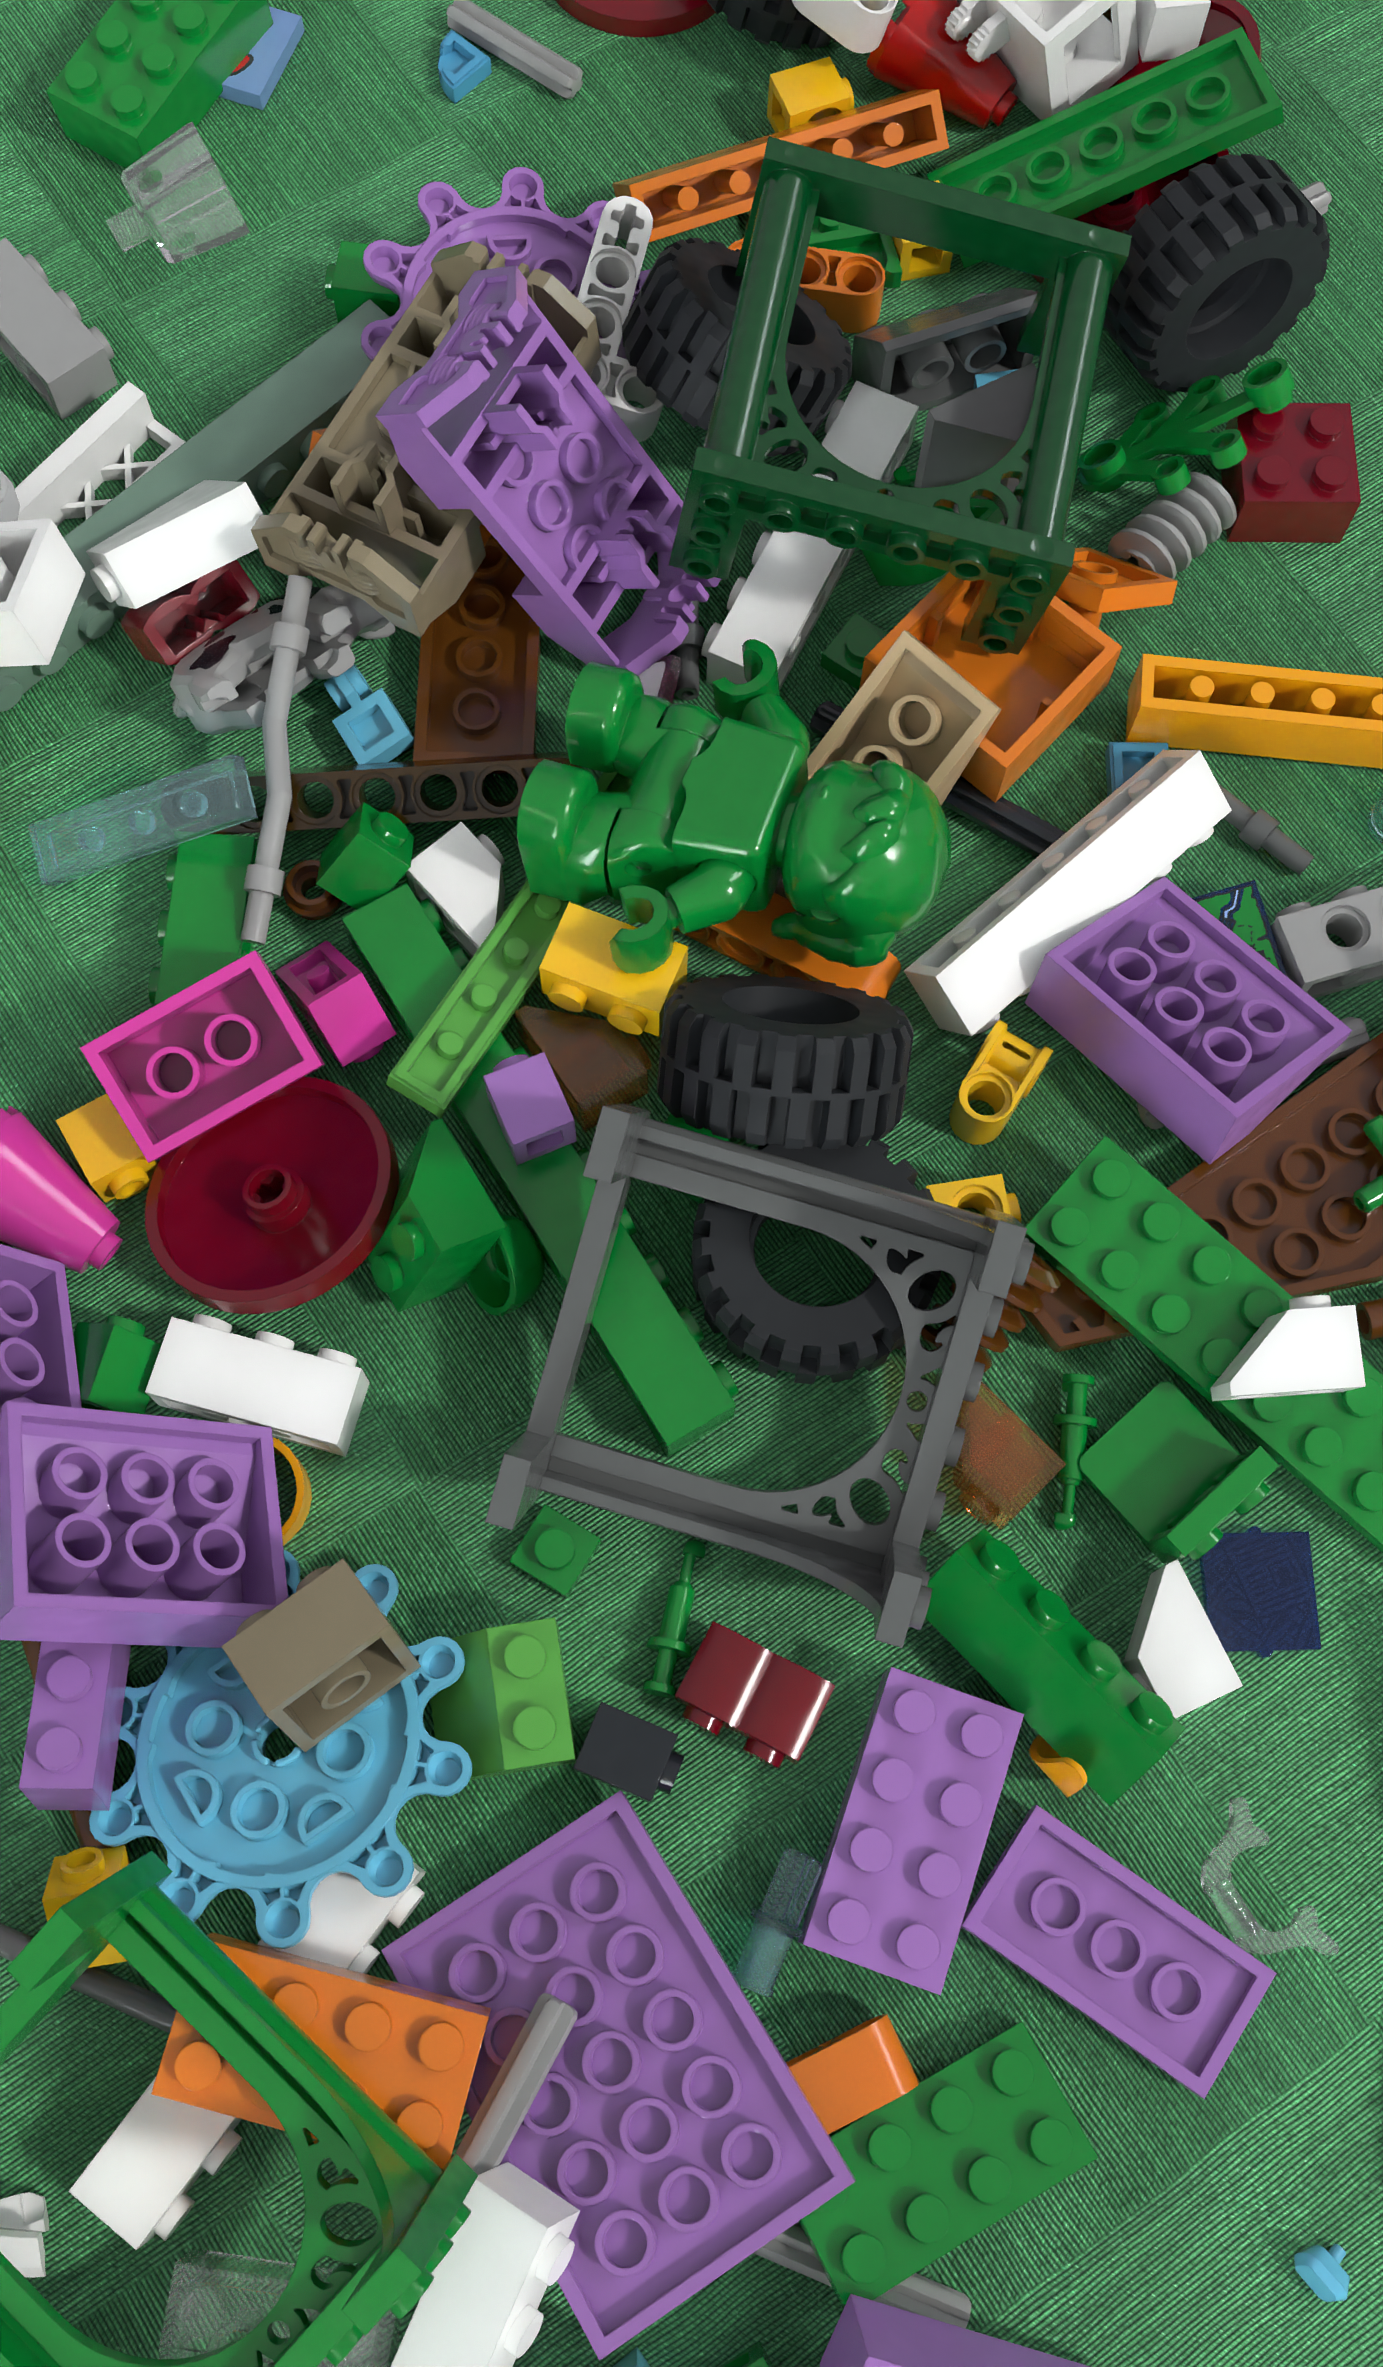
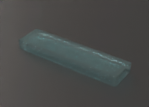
M230 754L30 824L28 829L41 884L56 886L258 818L244 757Z

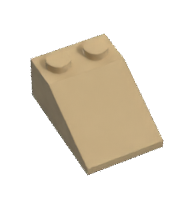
M904 630L807 759L808 780L819 768L833 761L848 760L871 765L877 760H890L914 772L923 779L938 798L940 805H942L1002 709L910 632Z

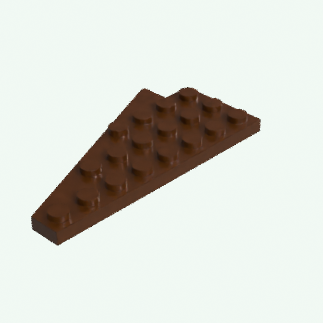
M1383 1032L1271 1112L1249 1135L1210 1165L1206 1161L1202 1162L1167 1188L1293 1298L1314 1296L1383 1280V1205L1370 1213L1360 1211L1353 1201V1193L1383 1174V1157L1363 1131V1127L1367 1122L1378 1115H1383ZM1057 1268L1053 1271L1060 1283V1287L1056 1292L1050 1293L1035 1288L1042 1300L1043 1307L1037 1313L1021 1309L1055 1353L1133 1336Z

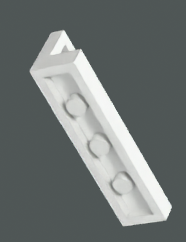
M128 381L15 488L20 504L17 521L52 519L57 527L65 519L82 517L88 519L112 500H95V490L104 481L125 479L126 489L183 445L185 441L154 419L146 394ZM150 437L167 449L155 461L134 463V452Z

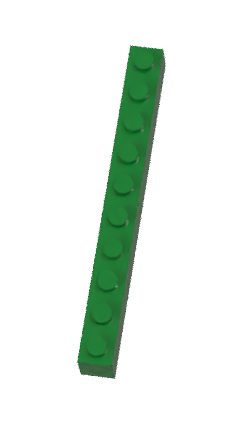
M406 883L341 919L349 944L412 1043L469 961L458 946L449 951L439 935L445 931V927L434 905L428 898L419 902ZM500 1033L450 1107L517 1216L533 1232L540 1246L543 1258L564 1292H566L597 1180L583 1176L589 1151L584 1147L576 1152L572 1144L522 1164H516L488 1100L483 1076L492 1073L493 1068L504 1059L514 1055L528 1054L522 1046L512 1050L502 1033ZM624 1207L589 1332L668 1458L734 1418L736 1404L732 1398L738 1395L739 1391L724 1364L720 1360L710 1364L699 1347L698 1343L704 1340V1335L689 1309L683 1306L676 1310L663 1290L670 1286V1281L657 1258L652 1252L645 1256H642L630 1237L637 1233V1230Z

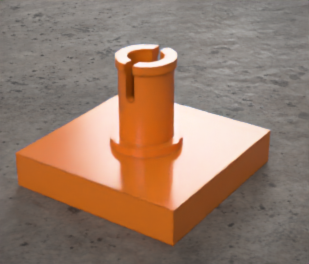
M1082 547L1075 548L1072 568L1055 596L1068 601L1069 607L1099 629L1103 613L1172 604L1178 581L1092 548Z

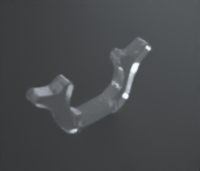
M1243 1797L1231 1799L1229 1802V1822L1226 1832L1204 1860L1201 1867L1200 1881L1203 1892L1208 1895L1234 1937V1942L1245 1951L1261 1955L1300 1946L1314 1949L1323 1955H1337L1339 1945L1318 1928L1317 1911L1312 1906L1299 1907L1292 1920L1285 1927L1274 1932L1265 1929L1257 1923L1233 1885L1230 1870L1231 1864L1238 1854L1251 1847L1265 1846L1269 1843L1270 1839L1267 1832L1253 1825L1247 1800Z

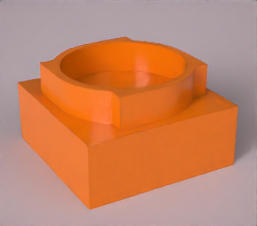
M949 572L865 656L859 689L904 630L910 632L1002 709L961 773L964 779L996 803L1108 685L1122 646L1058 597L1054 596L1018 655L1009 652L1005 654L986 652L977 644L961 640L964 619L985 580H962Z

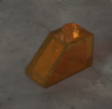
M524 1006L515 1011L519 1037L533 1056L545 1052L569 1109L585 1132L598 1124L602 1106L615 1104L630 1105L648 1093L647 1069L651 1068V1062L644 1048L633 1035L625 1039L617 1028L605 1020L531 1006Z
M981 1382L974 1403L962 1401L955 1426L965 1428L966 1432L958 1462L955 1468H953L954 1484L962 1491L958 1499L963 1507L980 1523L988 1525L992 1521L1002 1530L1066 1463L983 1382Z

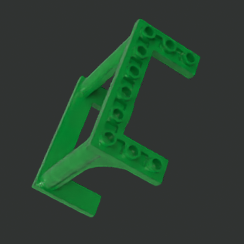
M152 1850L61 1906L6 1968L20 1985L0 2007V2066L110 1943L261 2095L283 2125L299 2164L305 2201L304 2230L296 2266L288 2285L274 2307L259 2323L238 2339L221 2348L196 2356L178 2359H152L133 2356L108 2348L73 2327L0 2252V2367H263L262 2354L272 2359L265 2367H317L325 2357L336 2367L348 2355L363 2335L366 2336L388 2310L399 2320L402 2319L428 2289L435 2278L431 2273L454 2244L451 2238L472 2212L463 2201L478 2175L457 2154L441 2169L159 1888L173 1871ZM311 2133L317 2138V2140L313 2141ZM325 2157H329L334 2162L339 2176L347 2168L356 2178H344L330 2184L322 2175V2164ZM338 2203H359L369 2208L375 2215L377 2230L373 2235L365 2239H342L333 2234L327 2227L325 2221L326 2210ZM325 2256L342 2263H357L356 2266L342 2265L334 2269L327 2278L329 2283L321 2281L315 2271L316 2263ZM303 2309H313L315 2312L307 2318ZM282 2321L287 2324L290 2336L287 2338L278 2337L273 2332L272 2322Z

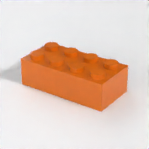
M213 1932L207 1934L441 2169L449 2162L452 2157L491 2008ZM176 2011L151 2094L285 2131L280 2120L261 2095ZM311 2133L312 2139L317 2140V2138Z

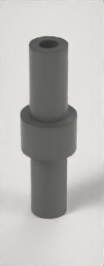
M691 601L695 606L692 612L697 618L693 623H686L689 628L688 634L682 644L670 652V655L676 659V696L682 700H693L699 696V659L703 657L701 652L705 641V630L699 625V601Z
M1219 784L1232 810L1223 819L1241 831L1238 838L1257 852L1263 848L1300 876L1315 856L1278 829L1280 825L1278 820L1262 808L1255 812Z

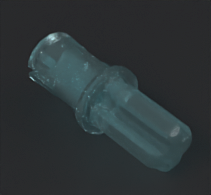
M787 1848L783 1852L761 1908L753 1907L750 1913L756 1920L735 1971H732V1974L741 1986L763 1996L772 1997L774 1985L794 1937L801 1938L803 1930L798 1926L822 1870L821 1863L816 1858L791 1848Z

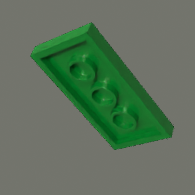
M1021 2021L919 2081L918 2086L903 2096L831 2134L832 2141L856 2181L805 2216L799 2223L844 2309L850 2294L869 2300L876 2299L1093 2162L1098 2156Z

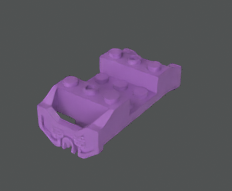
M514 265L474 271L458 295V318L426 365L391 392L376 414V417L388 430L400 465L439 510L471 509L524 572L525 576L512 596L549 638L585 664L593 661L626 669L639 675L682 644L689 631L686 623H693L697 618L692 612L695 606L691 601L706 602L710 595L704 587H717L721 579L716 577L710 579L696 578L687 574L683 569L668 565L683 501L528 295L527 280L518 267ZM654 552H657L659 574L657 577L647 566ZM647 589L631 618L601 639L597 632L623 590Z

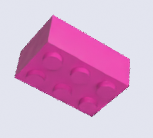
M256 950L80 1047L148 1163L160 1159L325 1065L263 957Z

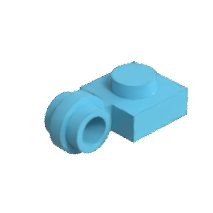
M355 664L340 676L330 678L324 682L330 696L343 712L332 722L358 764L388 763L414 745V736L390 697L382 688L373 693L368 682Z

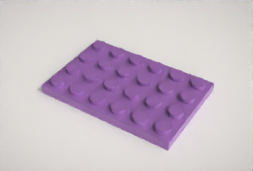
M621 1790L381 1950L398 1983L491 2008L465 2104V2109L472 2121L539 1996L543 1993L554 1995L577 2011V2020L500 2165L506 2162L511 2163L580 2210L569 2236V2239L575 2244L574 2251L567 2267L557 2282L599 2361L856 2181L628 1798Z

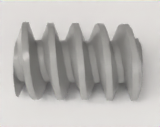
M1190 472L1191 481L1183 490L1168 496L1158 494L1156 500L1146 505L1142 509L1141 514L1131 519L1125 529H1122L1112 537L1108 545V555L1175 579L1177 572H1181L1190 566L1192 558H1196L1205 552L1207 544H1211L1219 539L1222 530H1226L1234 524L1237 518L1236 506L1230 494L1220 483L1207 475Z

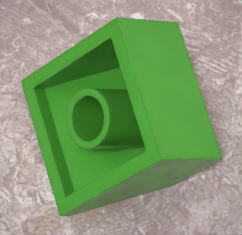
M556 1618L491 1627L451 1638L458 1643L464 1652L465 1665L463 1673L455 1683L439 1691L431 1698L434 1732L436 1739L458 1744L469 1754L472 1762L470 1780L576 1763V1747L559 1626Z

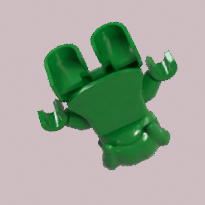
M749 639L742 645L746 683L734 684L726 677L712 682L715 710L724 718L723 721L708 709L697 704L674 703L672 705L661 697L644 694L639 676L629 670L593 661L589 662L583 667L576 679L566 712L565 740L569 761L573 765L605 773L617 772L632 779L628 791L599 792L597 782L590 771L543 759L535 766L524 788L518 811L516 831L530 891L581 905L605 896L615 906H623L624 915L629 924L646 923L643 927L634 930L621 928L609 941L613 961L626 973L642 974L654 971L663 965L672 954L674 945L672 930L677 927L683 934L729 921L741 910L759 912L766 909L770 904L781 875L786 898L796 911L784 913L772 921L771 933L773 936L795 941L829 962L840 963L854 968L874 966L886 959L888 950L896 941V937L913 929L928 915L951 864L950 828L938 798L929 785L914 772L890 760H877L871 765L838 760L822 766L808 780L809 733L805 725L780 697L778 667L774 651L767 644L756 639Z

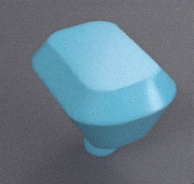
M1333 2244L1329 2251L1320 2245H1313L1294 2255L1296 2272L1321 2300L1336 2302L1347 2299L1350 2277L1339 2265L1346 2255L1345 2250L1340 2245Z

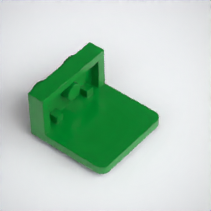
M1167 1381L1155 1385L1097 1439L1079 1459V1469L1084 1479L1163 1564L1186 1557L1187 1555L1193 1561H1196L1206 1554L1224 1535L1217 1526L1233 1510L1242 1516L1256 1506L1270 1491V1488L1263 1481L1279 1467L1261 1446L1239 1454L1174 1384Z

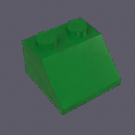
M442 1118L430 1122L399 1171V1189L388 1223L379 1242L367 1257L371 1264V1273L376 1285L381 1291L388 1294L398 1312L462 1288L507 1227Z

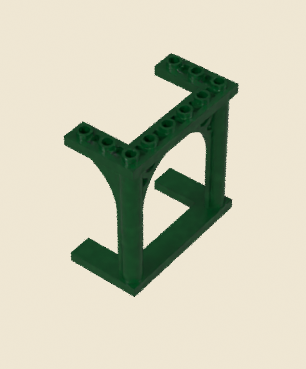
M769 136L735 275L742 277L706 439L704 447L697 446L668 565L683 569L687 574L696 578L710 579L716 577L728 580L746 519L763 523L767 528L776 532L790 533L795 531L825 539L829 544L838 548L853 549L857 547L887 555L891 560L900 564H923L946 570L962 580H985L964 619L961 640L977 644L982 650L989 653L1005 654L1009 652L1018 655L1073 565L1076 544L1065 542V533L1108 297L1128 258L1132 235ZM815 216L1044 277L1043 283L1021 327L1016 349L1020 352L1039 356L1029 414L1024 430L1016 444L994 466L971 479L941 487L917 488L889 484L868 477L842 463L828 452L806 427L798 414L788 387L785 353ZM769 387L772 388L773 394L771 395L768 394ZM768 414L780 418L784 422L785 427H778L768 431L770 426ZM760 428L767 431L763 435L759 434ZM782 446H792L804 453L806 461L802 467L793 471L766 464L764 459L774 449ZM1025 455L1028 456L1027 462L1022 459ZM815 474L825 475V476H828V477L832 478L834 481H831V480H828V479H824V478H820V477H816V476H813V475H815ZM1016 478L1020 482L1012 493L1006 486L1000 484L1002 479ZM1015 495L1020 496V503L1018 502ZM975 496H983L993 501L1000 508L1004 516L1005 526L975 518L970 509V499ZM936 506L948 507V508H951L952 510H954V512L946 511V510L939 509V508H935V507H936Z

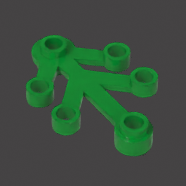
M1272 358L1255 365L1242 379L1244 392L1226 400L1227 394L1220 377L1210 375L1199 379L1190 386L1188 395L1171 415L1164 402H1154L1143 407L1137 412L1134 422L1119 440L1108 439L1098 442L1080 456L1078 480L1082 488L1089 492L1109 493L1121 487L1126 481L1154 482L1158 493L1163 496L1172 495L1183 490L1191 481V474L1184 458L1181 456H1171L1162 461L1148 460L1159 454L1209 455L1214 467L1217 469H1225L1236 465L1247 455V447L1238 429H1227L1220 433L1206 431L1253 408H1258L1262 414L1275 413L1285 408L1292 401V391L1295 388V381L1287 361L1283 358Z

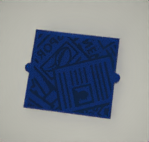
M1252 1526L1245 1533H1224L1219 1542L1200 1558L1204 1611L1225 1652H1256L1260 1658H1267L1273 1654V1651L1321 1650L1309 1532L1261 1533L1259 1527Z

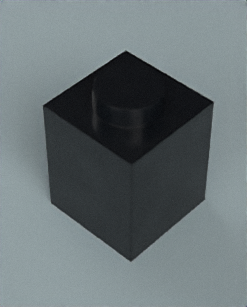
M601 1702L573 1768L581 1774L651 1804L656 1790L668 1795L670 1794L685 1755L673 1750L678 1738L677 1734Z

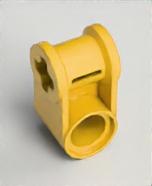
M999 1019L977 1053L971 1069L961 1083L950 1110V1126L955 1135L962 1141L973 1145H984L994 1141L1001 1134L1022 1098L1025 1099L1030 1093L1053 1054V1049L1047 1046L1041 1049L1036 1048L1007 1031L1008 1024ZM971 1100L985 1101L993 1107L996 1114L985 1116L978 1114L970 1107L968 1102Z

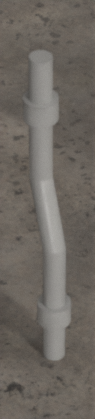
M298 575L288 576L281 620L273 623L269 649L274 651V658L262 718L267 797L255 863L248 864L243 890L249 892L240 939L243 942L257 945H265L273 899L280 898L285 874L279 867L292 801L287 720L298 660L305 657L310 630L305 627V621L313 583L312 580Z

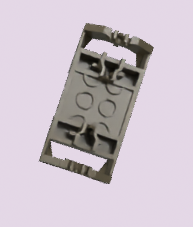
M475 241L454 245L438 251L431 261L432 273L270 514L261 515L251 529V533L266 566L288 576H314L365 600L392 624L419 637H422L433 620L457 602L485 558L486 552L479 529L482 522L471 509L439 510L400 465L388 430L377 419L376 414L393 390L426 365L458 318V295L474 271L505 267V257L503 254L496 252L490 261L487 247ZM521 263L518 269L527 280L528 295L587 374L591 376L594 367L602 356L596 316L552 274L541 269H534L530 273L529 266ZM413 583L421 586L420 589L416 587Z

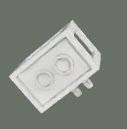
M958 0L960 6L955 7V10L947 17L948 20L945 23L946 33L957 42L968 37L969 33H972L971 38L968 39L969 43L966 45L968 47L966 51L975 62H984L986 58H989L995 52L999 55L1017 80L1013 93L1040 120L1046 119L1107 90L1139 63L1136 0ZM1109 8H1111L1112 23L1103 15Z

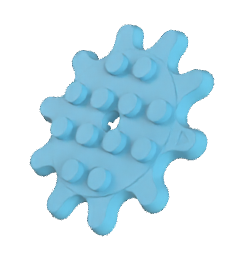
M284 1550L289 1598L296 1592L297 1586L300 1583V1567L295 1557L290 1552ZM380 1564L366 1565L358 1569L355 1574L387 1617L399 1592L397 1578L386 1566ZM437 1636L427 1639L418 1645L408 1646L421 1665L419 1669L407 1676L307 1752L296 1746L288 1756L277 1759L275 1762L267 1758L265 1745L269 1735L279 1727L265 1715L223 1648L165 1646L168 1658L163 1674L154 1683L146 1687L132 1688L126 1686L119 1739L129 1743L134 1750L136 1760L134 1772L126 1784L112 1792L109 1811H91L89 1819L91 1833L102 1844L113 1847L124 1845L144 1836L157 1838L161 1841L167 1851V1866L173 1872L159 1888L193 1922L201 1916L209 1902L220 1892L227 1889H240L246 1892L253 1899L256 1909L258 1935L264 1943L275 1949L293 1947L305 1937L310 1928V1903L312 1895L320 1882L329 1875L339 1872L351 1874L358 1878L369 1892L378 1897H392L404 1891L411 1882L414 1864L409 1851L400 1842L396 1833V1818L400 1809L408 1800L417 1795L430 1794L446 1797L457 1794L468 1784L472 1775V1762L469 1754L458 1744L440 1741L430 1736L425 1730L423 1723V1712L428 1701L439 1691L455 1683L464 1670V1652L458 1643L449 1637Z

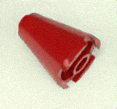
M902 0L906 7L895 22L890 19L879 47L869 55L866 65L869 69L868 71L876 79L904 92L921 89H939L942 110L982 129H985L991 122L1000 126L1019 99L1013 93L1017 80L996 52L992 53L984 62L980 61L979 63L975 62L966 51L968 47L966 45L969 43L968 39L971 38L972 33H969L968 37L963 38V40L960 39L958 42L946 33L945 23L948 20L947 17L955 10V7L960 6L959 1Z

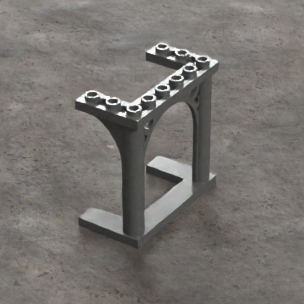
M629 1104L602 1106L583 1176L597 1180L527 1430L504 1453L485 1522L513 1530L542 1491L707 1540L785 1564L834 1586L857 1600L874 1615V1640L903 1648L908 1628L921 1630L929 1607L932 1588L927 1587L930 1573L925 1571L927 1557L920 1555L919 1546L924 1530L936 1532L941 1520L946 1493L936 1489L943 1466L955 1468L961 1453L966 1429L955 1425L962 1401L974 1403L980 1389L985 1364L976 1362L975 1358L982 1335L990 1338L995 1336L1004 1306V1299L1007 1298L1011 1283L1023 1286L1030 1268L1035 1244L1029 1243V1239L1024 1238L1027 1228L1014 1216L986 1208L984 1215L652 1120L649 1119L651 1111ZM632 1177L825 1234L855 1252L880 1278L895 1304L903 1327L906 1350L905 1376L900 1398L889 1423L876 1442L854 1463L831 1477L803 1487L781 1490L754 1489L724 1482L560 1432ZM860 1236L875 1239L877 1242L870 1247ZM889 1249L897 1250L905 1258H908V1250L924 1254L922 1257L909 1263L902 1273L892 1271L887 1264ZM942 1270L950 1273L955 1278V1291L951 1298L943 1305L933 1309L922 1310L914 1307L909 1302V1289L913 1282L921 1275L931 1271ZM953 1317L951 1325L943 1327L937 1333L935 1341L936 1343H942L937 1349L928 1350L921 1345L920 1335L924 1325L944 1322ZM938 1369L934 1384L928 1379L921 1377ZM915 1391L922 1392L927 1397L926 1405L918 1410L912 1409L907 1403L908 1396ZM907 1423L922 1424L918 1438L915 1437ZM893 1449L903 1451L908 1459L907 1461L899 1459L898 1463L899 1475L904 1481L902 1491L895 1478L882 1468L886 1453ZM867 1478L874 1480L886 1492L890 1502V1511L883 1521L877 1523L866 1521L853 1508L850 1500V1490L852 1484L858 1479ZM825 1496L835 1498L837 1513L844 1525L829 1521L832 1512L814 1513L812 1509L815 1503ZM797 1504L798 1511L790 1510L782 1506Z

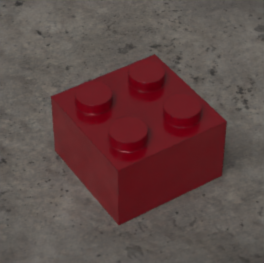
M1289 403L1282 410L1271 414H1262L1258 408H1253L1229 420L1225 430L1238 429L1247 447V455L1236 465L1221 469L1222 486L1230 494L1237 511V518L1234 524L1226 529L1227 542L1340 543L1361 503L1350 403Z

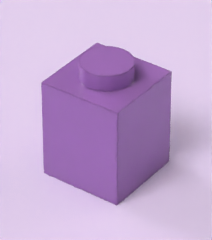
M545 1052L530 1058L526 1054L511 1056L499 1062L493 1068L492 1073L483 1076L488 1100L517 1165L577 1141L575 1120Z

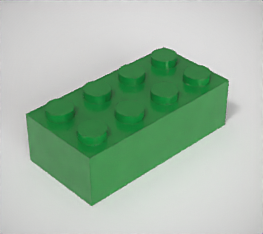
M115 0L46 90L66 137L155 183L223 92L222 84L273 24L267 0Z

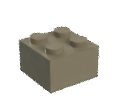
M344 1558L333 1566H324L308 1574L298 1584L293 1595L272 1610L266 1609L251 1615L238 1627L236 1636L221 1646L265 1715L304 1752H307L421 1667L380 1606Z

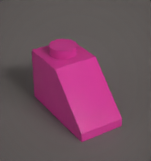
M327 940L275 971L278 979L324 1047L342 1067L351 1062L358 1063L370 1059L382 1049L383 1042L397 1034L362 972Z

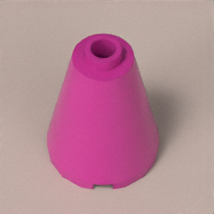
M8 1106L7 1111L0 1108V1241L23 1251L65 1264V1268L79 1274L85 1272L90 1266L100 1271L111 1260L123 1239L115 1234L120 1221L22 1112L12 1106Z

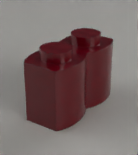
M236 559L137 609L130 608L124 615L120 625L144 659L164 665H176L184 656L209 640L214 630L225 629L248 615L256 606L260 594Z
M713 1621L675 1694V1700L686 1706L681 1716L684 1720L715 1736H718L722 1726L737 1732L747 1738L742 1748L743 1751L779 1769L784 1758L795 1764L798 1763L836 1685Z

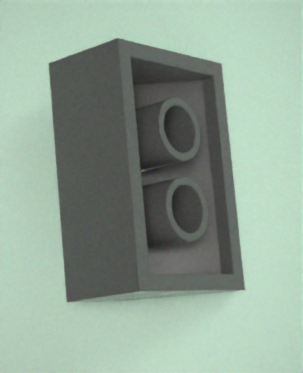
M1009 287L990 294L980 293L961 303L938 310L929 309L923 311L913 318L887 326H874L864 333L854 336L851 377L854 383L857 380L919 406L918 412L939 406L974 390L975 374L1015 370L1032 363L1034 355L1020 352L1016 349L1021 327L1038 291Z
M1034 363L928 410L914 487H941L971 479L985 472L1006 456L1020 438L1026 425L1037 372ZM1025 455L1022 459L1027 462L1028 456ZM1004 478L1000 484L1006 486L1013 493L1020 481L1016 478ZM1015 495L1018 502L1020 503V496ZM983 496L972 497L976 499H988ZM1003 519V521L1000 523V525H1004V526H1005L1004 519Z

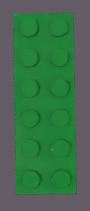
M1240 27L927 174V177L931 181L939 180L940 183L1074 219L1283 123V105L1243 27ZM959 255L964 269L981 261Z

